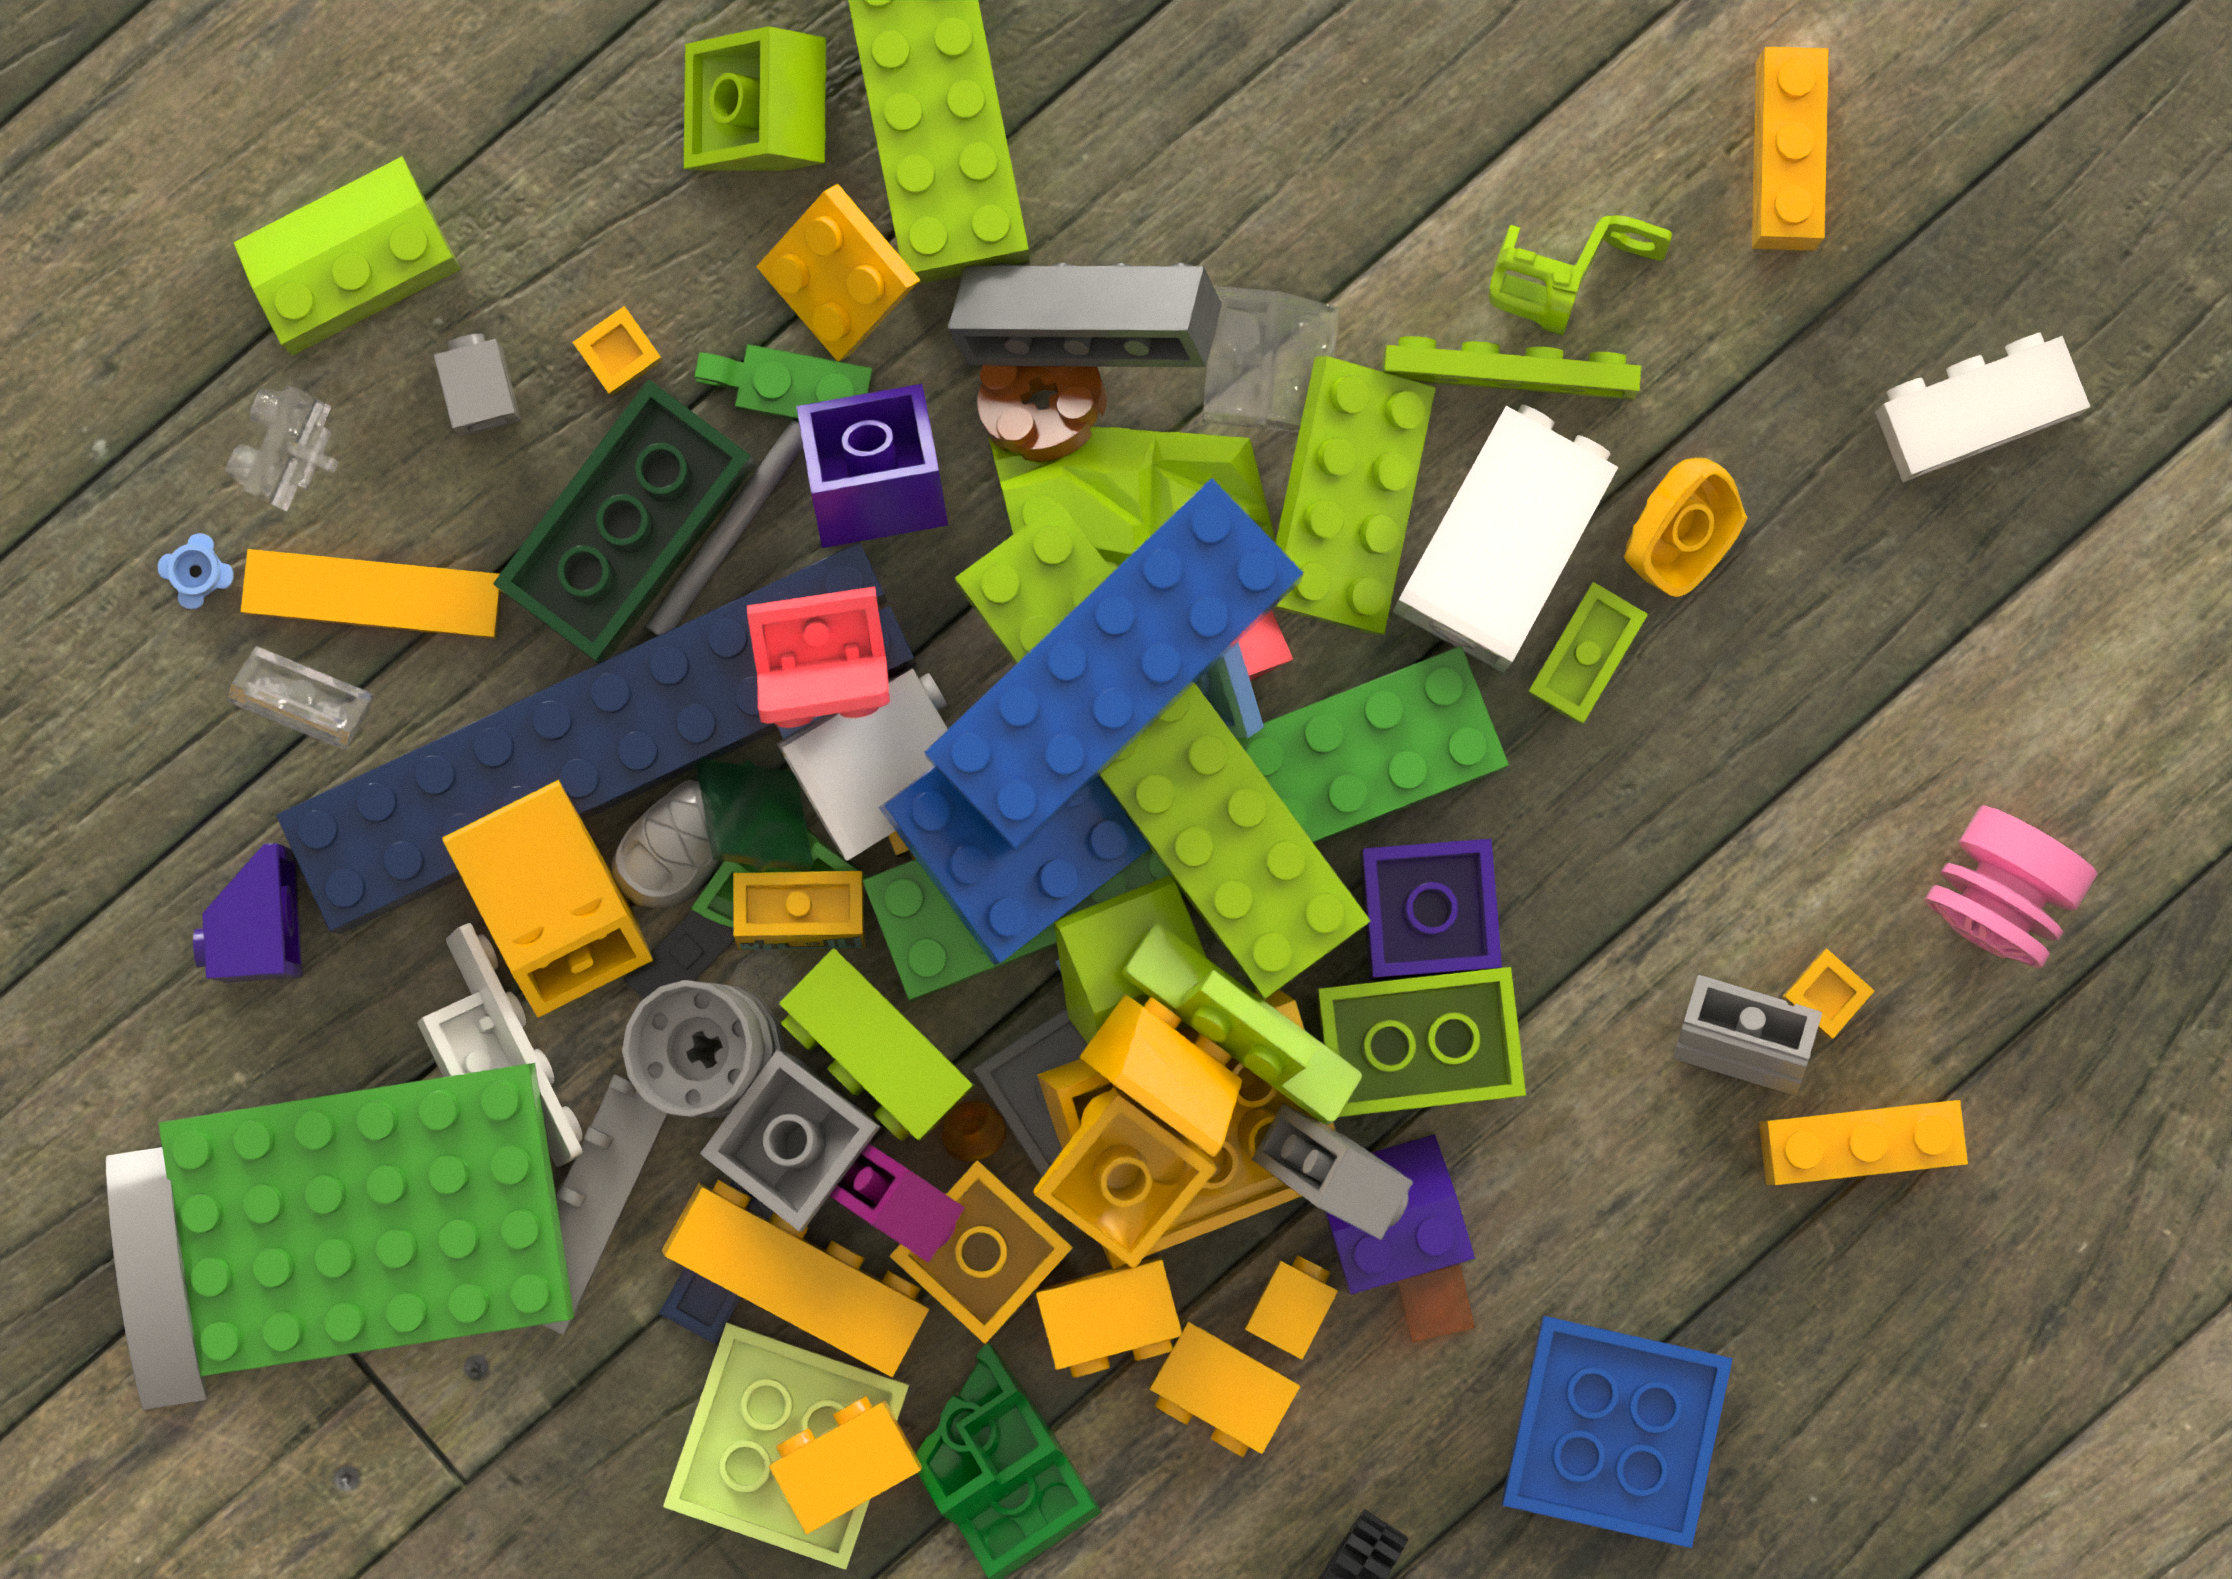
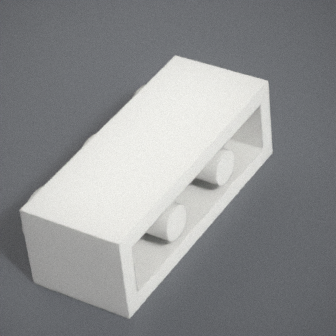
M2036 333L2005 346L2008 357L1985 365L1982 355H1978L1946 368L1949 379L1926 387L1921 377L1888 390L1887 394L1890 401L1884 403L1875 413L1902 482L2072 419L2090 408L2063 336L2044 342L2041 333Z

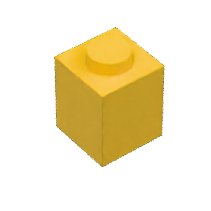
M1299 1255L1296 1256L1292 1266L1278 1260L1244 1329L1303 1360L1338 1290L1326 1285L1331 1272Z

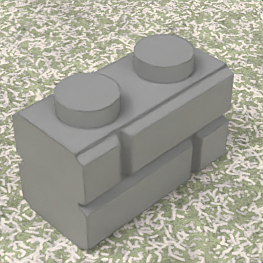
M1698 975L1673 1059L1797 1096L1822 1012L1798 1004L1789 1006L1785 1000Z

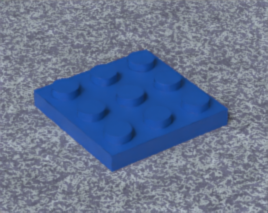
M934 766L878 807L993 965L1003 962L1150 849V846L1099 776L1018 853Z
M1542 1315L1501 1505L1692 1548L1733 1358Z

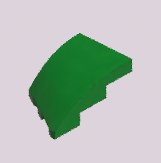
M988 1343L976 1355L978 1363L958 1396L952 1395L941 1412L940 1423L937 1429L926 1437L916 1453L923 1467L917 1473L941 1515L958 1525L988 1579H1003L1102 1513V1511L1021 1384L995 1347Z

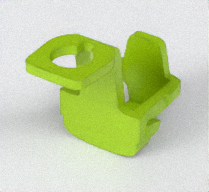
M1604 216L1597 222L1576 265L1573 266L1537 255L1535 252L1515 248L1521 228L1510 225L1494 266L1488 291L1489 302L1502 311L1535 321L1545 331L1564 336L1577 292L1603 241L1617 249L1662 261L1665 259L1672 238V232L1627 216ZM1624 233L1638 234L1643 237H1646L1652 242L1638 241L1630 238ZM1509 269L1543 280L1546 286L1508 275L1507 271Z

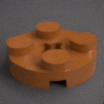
M983 365L980 372L982 384L977 396V406L986 432L998 448L1005 452V448H1007L1011 452L1021 453L1024 460L1035 462L1051 461L1078 450L1092 436L1090 428L1097 421L1099 412L1103 418L1107 406L1106 388L1097 366ZM1039 391L1057 392L1049 397L1050 406L1045 409L1038 410L1034 403H1028L1029 399Z

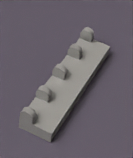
M616 1074L613 1075L609 1089L592 1125L586 1132L581 1146L582 1154L576 1157L564 1184L556 1196L574 1315L669 1116V1113H664L645 1101L630 1080ZM573 1319L542 1325L564 1335Z

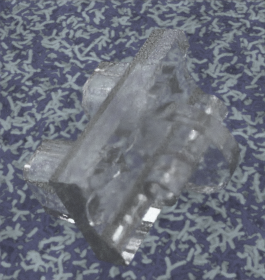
M290 385L286 386L284 392L268 389L259 390L250 410L251 420L268 428L260 450L244 444H240L235 448L227 464L226 473L244 485L243 491L271 506L288 511L297 487L307 490L316 468L334 474L339 462L323 454L331 435V431L323 428L331 406L309 396L307 392Z

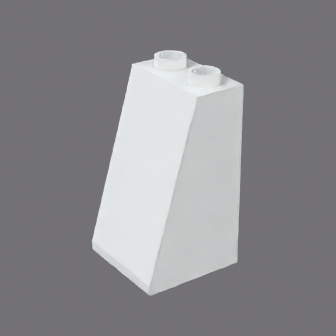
M1521 405L1518 411L1508 406L1504 408L1392 613L1456 648L1462 646L1465 653L1501 673H1504L1513 662L1618 469L1617 466L1607 461L1611 454L1607 449L1580 435L1576 436L1574 442L1564 438L1551 430L1555 423L1552 419L1526 405Z

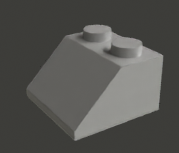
M777 1049L700 1154L795 1229L803 1232L880 1127L847 1095L799 1058Z

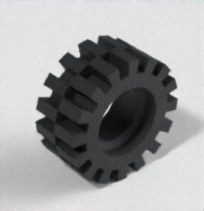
M1364 1509L1349 1529L1346 1537L1339 1544L1338 1549L1332 1555L1318 1579H1387L1391 1569L1405 1548L1409 1537Z

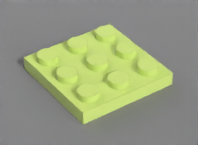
M727 1322L663 1507L846 1570L871 1499L806 1535L769 1468L772 1462L781 1458L775 1446L807 1428L811 1429L815 1438L838 1426L832 1414L864 1396H867L872 1406L886 1400L898 1421L910 1384Z

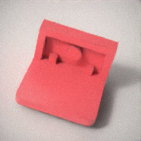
M875 587L747 605V618L757 670L758 711L761 722L775 723L783 728H793L811 722L814 717L840 713L841 716L846 718H860L875 713L879 707L885 706L890 702L887 657Z

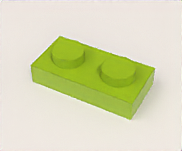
M1593 582L1527 694L1574 722L1583 725L1648 614Z

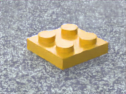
M838 184L825 190L756 266L838 362L850 356L920 282L917 275Z

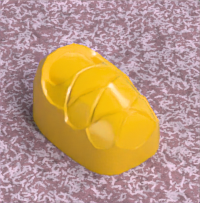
M1694 457L1685 459L1672 467L1649 496L1646 507L1638 521L1633 525L1632 534L1626 543L1624 555L1626 562L1647 583L1670 596L1679 597L1692 591L1712 571L1731 548L1748 517L1744 511L1734 479L1727 470L1707 458Z

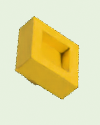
M625 306L573 341L574 346L611 397L663 361Z
M1826 948L1815 958L1782 998L1791 1006L1798 1004L1821 1011L1822 1016L1818 1030L1827 1038L1833 1039L1875 990Z

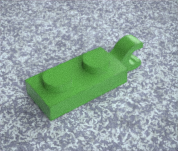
M747 344L744 363L719 355L699 352L694 377L696 378V383L738 390L735 404L737 410L799 421L796 406L867 394L873 371L869 367Z

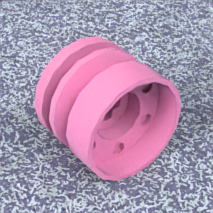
M1985 805L1980 806L1958 842L1964 851L1979 863L1978 867L1974 871L1956 864H1945L1940 873L1949 883L1960 890L1962 894L1960 895L1952 890L1935 885L1931 887L1924 901L1930 908L1942 916L1954 931L1980 948L2001 958H2011L2035 968H2042L2050 952L2028 933L2032 932L2053 941L2059 940L2063 930L2053 918L2043 911L2044 906L2048 903L2062 909L2077 910L2098 873L2081 856L2035 827L1998 809Z

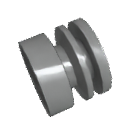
M683 980L660 986L639 1002L626 1025L622 1053L627 1075L633 1086L645 1101L662 1112L688 1117L726 1118L775 1051L778 1049L785 1052V1045L780 1023L764 1000L742 987ZM712 1039L720 1040L722 1043V1048L714 1053L716 1061H708L706 1053L714 1048Z

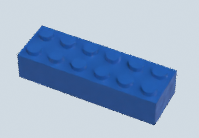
M1211 478L936 740L924 754L931 764L1018 853L1302 581L1304 573L1218 483Z

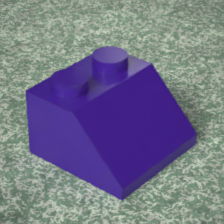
M277 843L263 844L202 913L203 928L194 929V959L197 967H205L206 979L230 983L303 977L296 858L292 849Z
M1435 1134L1371 1152L1413 1181L1407 1192L1408 1203L1403 1215L1397 1223L1388 1227L1382 1240L1324 1210L1347 1293L1355 1294L1475 1259L1458 1198Z

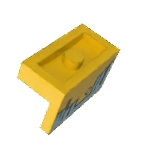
M863 872L733 873V936L738 950L866 948Z

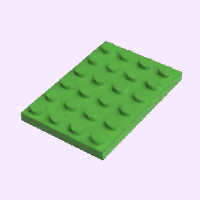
M535 1063L158 1123L167 1180H171L200 1377L562 1322L575 1318Z

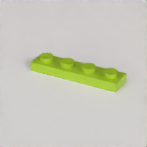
M1403 336L1399 337L1398 345H1386L1383 354L1382 372L1421 383L1634 400L1640 391L1642 365L1626 364L1627 356L1620 353L1591 352L1589 353L1588 361L1563 359V350L1551 347L1525 348V356L1499 354L1500 345L1495 343L1463 342L1462 350L1459 351L1436 349L1437 340L1432 338Z

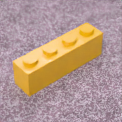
M719 1179L713 1189L698 1182L662 1249L664 1256L893 1378L929 1311V1308L922 1301L916 1299L921 1288L887 1270L883 1280L860 1269L865 1258L851 1249L831 1240L825 1250L804 1239L809 1229L808 1227L803 1232H800L775 1212H773L770 1219L747 1208L752 1199L751 1196Z

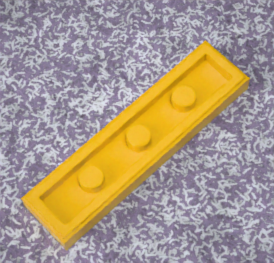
M247 549L241 613L496 639L501 591L493 583L500 574Z

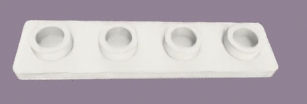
M471 923L460 926L446 938V942L472 995L422 1017L417 1024L443 1077L535 1063L549 1153L557 1167L565 1165L582 1154L579 1142L582 1141L583 1135L579 1122L569 1107H561L551 1087V1084L554 1083L551 1065L540 1049L533 1050L522 1028L526 1025L523 1008L511 991L505 993L494 971L498 968V961L491 943L483 934L477 935Z

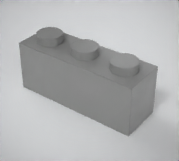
M1282 1103L1252 1158L1254 1162L1315 1206L1382 1240L1388 1227L1397 1223L1403 1215L1408 1203L1407 1192L1413 1183L1412 1180L1345 1135Z

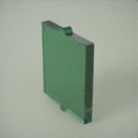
M701 759L696 767L712 860L755 865L759 871H765L767 867L808 872L813 866L799 784L794 773L791 771L756 767L749 760L744 761L741 765Z

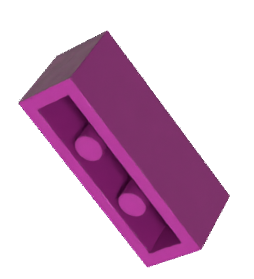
M869 1143L830 1194V1197L928 1263L937 1249L945 1245L951 1238L955 1230L956 1221L965 1209V1207Z

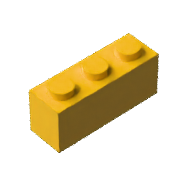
M1764 47L1756 61L1752 249L1815 251L1825 238L1829 48Z
M1960 1100L1759 1121L1766 1185H1784L1968 1164Z

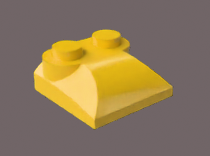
M1113 1087L1110 1091L1096 1096L1088 1103L1082 1114L1081 1127L1047 1170L1033 1192L1035 1196L1135 1269L1215 1173L1217 1168L1213 1161L1187 1137L1124 1091Z

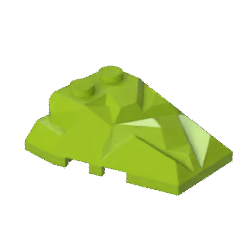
M1092 426L1090 428L1092 436L1078 450L1059 459L1035 462L1024 460L1021 453L1011 452L1007 448H1005L1006 452L1003 451L988 437L1013 535L1061 501L1112 572L1211 478L1276 543L1250 438Z

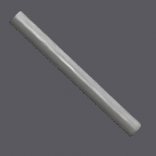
M793 419L646 624L645 627L660 636L676 628L801 452L803 442L798 422Z

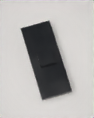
M692 910L650 952L653 961L631 971L624 980L643 999L660 986L683 980L695 981L735 941L733 928L714 922Z

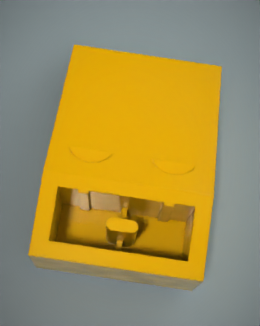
M559 780L442 838L511 974L537 1018L653 961L636 915L618 888L610 869Z

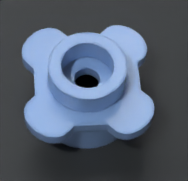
M205 534L192 535L188 540V544L179 547L172 554L163 555L158 562L159 575L169 580L179 592L178 602L187 609L200 608L207 595L217 588H229L234 580L233 568L220 561L213 551L214 541ZM193 566L201 567L202 573L199 577L191 576L190 570Z

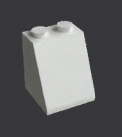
M908 667L888 679L890 702L885 706L879 707L875 713L860 718H846L841 716L840 713L825 715L776 743L835 847L846 861L895 831L878 807L933 767L924 752L948 730L938 713L939 710L947 706V703L929 673L918 678L914 669Z

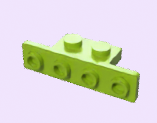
M1155 924L1147 931L1122 970L1124 978L1160 1002L1201 1035L1210 1039L1234 1059L1324 1125H1329L1337 1119L1362 1078L1359 1070L1161 924Z

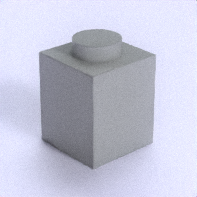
M484 334L466 335L447 342L448 351L434 354L452 429L460 437L521 421L504 351L496 339L485 341Z

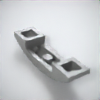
M162 1147L106 1156V1176L114 1263L125 1334L142 1410L208 1400L205 1376L200 1377L171 1180H168L166 1176Z

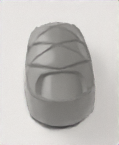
M690 779L679 784L653 804L628 829L617 846L611 862L612 876L623 896L638 906L650 908L677 907L693 897L718 871L738 842L743 823L740 812L724 794L709 782Z

